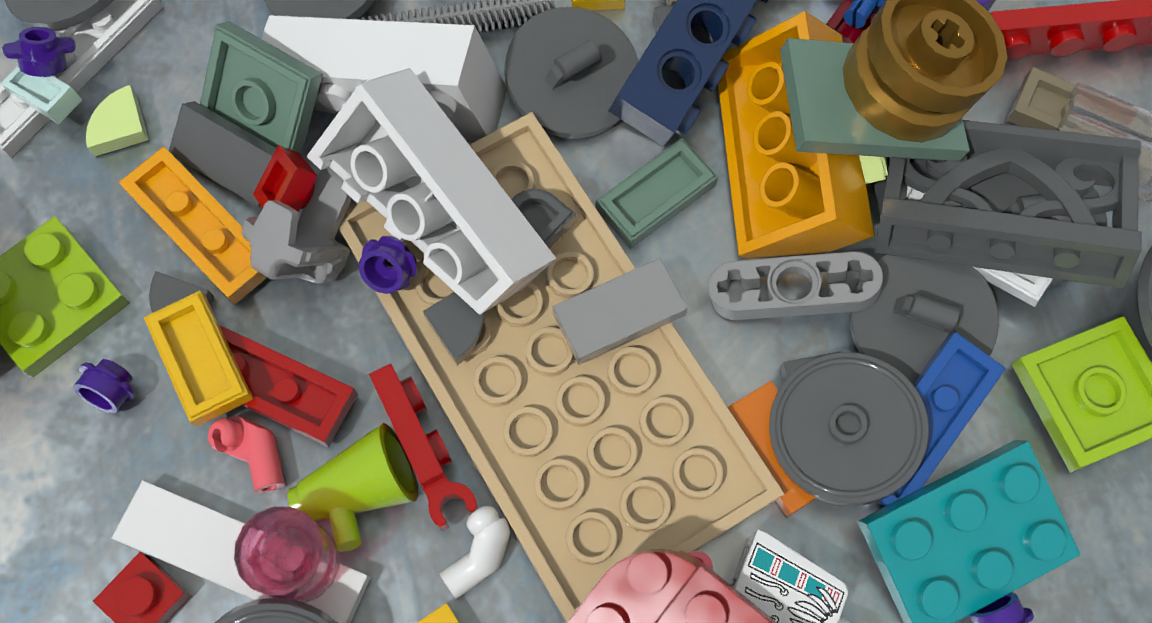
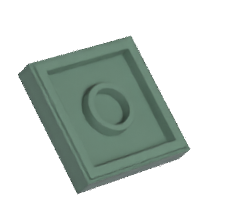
M227 21L216 24L200 104L274 148H277L279 144L299 152L301 155L323 74L234 23Z

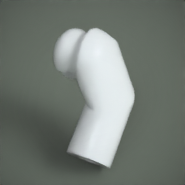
M492 506L480 507L468 517L466 524L474 536L470 551L439 573L455 599H458L496 572L502 564L511 531L507 519H500L497 510Z

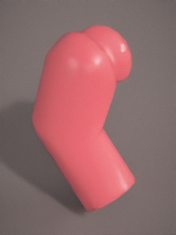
M239 416L219 418L211 424L208 430L210 446L216 451L225 452L249 464L255 493L272 492L285 486L276 438L270 429Z

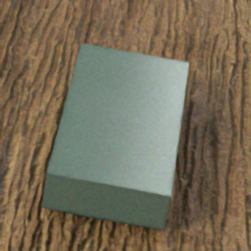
M681 138L598 198L595 208L631 249L714 188L717 184L718 176L687 142Z

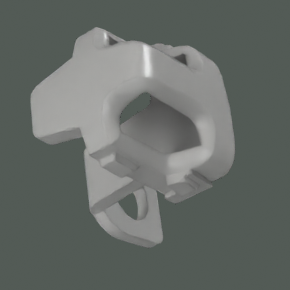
M330 167L319 172L315 181L313 196L308 205L303 209L300 219L295 209L278 200L266 202L259 216L245 219L241 233L250 243V262L254 270L270 279L300 278L314 283L332 282L343 271L350 249L335 240V236L352 198L341 189L344 180Z

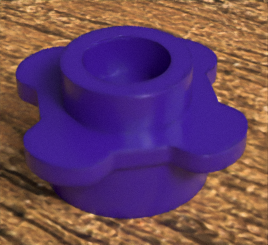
M32 27L21 31L19 40L4 44L2 50L5 57L17 59L21 72L30 76L46 77L56 75L66 68L65 53L74 52L76 44L72 38L56 37V33L49 28Z

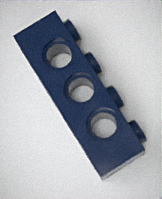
M677 0L608 111L662 146L668 142L674 133L684 137L701 111V108L693 104L700 91L704 87L712 92L730 64L722 59L730 43L739 48L757 21V18L749 14L757 0ZM691 26L705 28L710 33L713 43L698 41L691 32ZM673 70L678 72L684 79L685 89H674L668 86L662 77V71Z

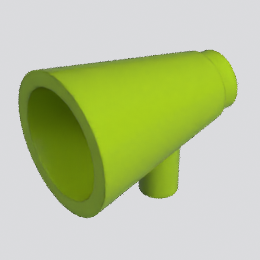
M382 423L300 480L297 486L290 488L287 492L290 509L298 522L303 524L310 520L316 522L330 519L336 550L339 552L354 550L362 544L355 513L415 502L418 497L417 482L412 465L397 434L386 423Z

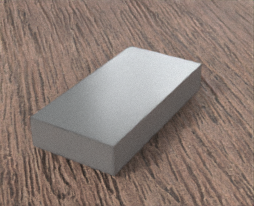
M661 258L552 306V313L578 365L684 317L688 310Z

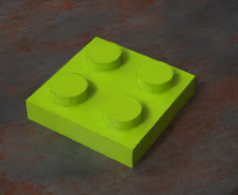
M53 216L0 255V344L21 371L32 378L130 304L56 216Z
M1124 316L1020 357L1011 364L1070 473L1152 439V363Z

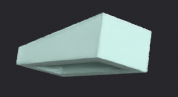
M18 66L0 83L7 91L58 125L82 101V98L71 86L53 75L46 77L30 76L21 72Z

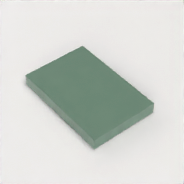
M788 38L780 49L796 152L960 161L970 151L963 118L943 137L923 143L898 140L875 129L856 111L845 90L843 66L849 49L854 43Z

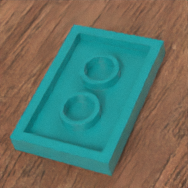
M1014 440L857 521L904 623H955L1081 555L1029 441Z

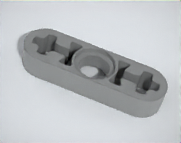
M862 252L731 261L720 265L713 271L708 282V291L714 310L722 317L730 320L858 312L868 309L879 298L883 273L879 263L870 255ZM858 271L861 280H870L863 283L862 292L851 293L848 284L840 283L846 281L847 272ZM820 272H828V283H838L829 284V297H821L822 279ZM791 273L802 274L809 279L812 289L802 299H787L777 289L778 282L782 277ZM768 276L767 285L770 301H761L760 277ZM741 280L743 289H759L742 292V301L730 302L728 293L721 292L729 290L730 281Z

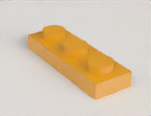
M164 146L118 182L233 305H236L267 278L251 267V246L241 233L243 227Z

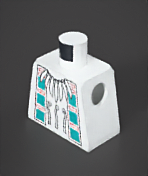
M757 530L748 538L730 585L777 623H854L840 617L849 592V587L844 582L761 530Z

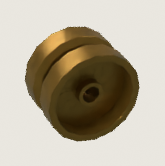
M886 0L873 17L871 25L861 33L849 49L843 66L845 90L856 111L875 129L898 140L921 143L943 137L1002 78L1008 58L1004 35L992 15L976 0Z

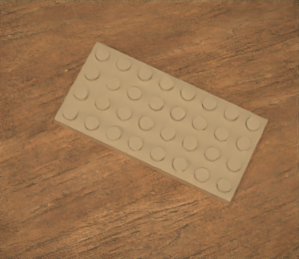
M530 112L469 145L510 199L528 189H541L553 194L576 213V222L550 248L556 259L523 290L484 312V324L474 351L459 365L455 364L423 313L424 310L454 291L423 264L424 253L415 244L408 240L402 241L417 260V274L411 277V284L403 290H397L389 294L374 292L567 623L602 576L619 561L633 554L651 549H667L686 553L697 551L777 501L784 495V492L672 323H668L578 365L552 313V306L636 268L534 114ZM367 201L349 207L338 229L358 264L362 257L363 247L368 241L372 239L379 241L382 236L394 237L384 228L387 219Z

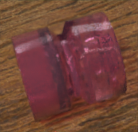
M290 506L271 507L256 513L242 527L235 542L234 562L239 576L251 589L275 599H292L307 603L320 597L332 586L339 571L340 552L336 549L334 537L307 513Z

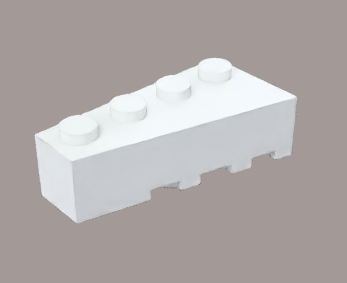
M269 15L261 39L323 74L313 110L338 114L361 82L410 68L465 140L475 142L497 130L507 87L475 25Z
M410 68L361 82L306 156L320 170L330 167L344 180L341 189L357 204L367 201L387 219L384 228L391 235L401 241L408 240L415 244L424 253L423 264L479 315L523 290L556 259Z

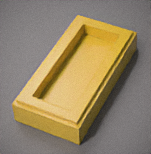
M201 291L195 292L143 317L187 418L192 425L198 427L253 400L210 304Z

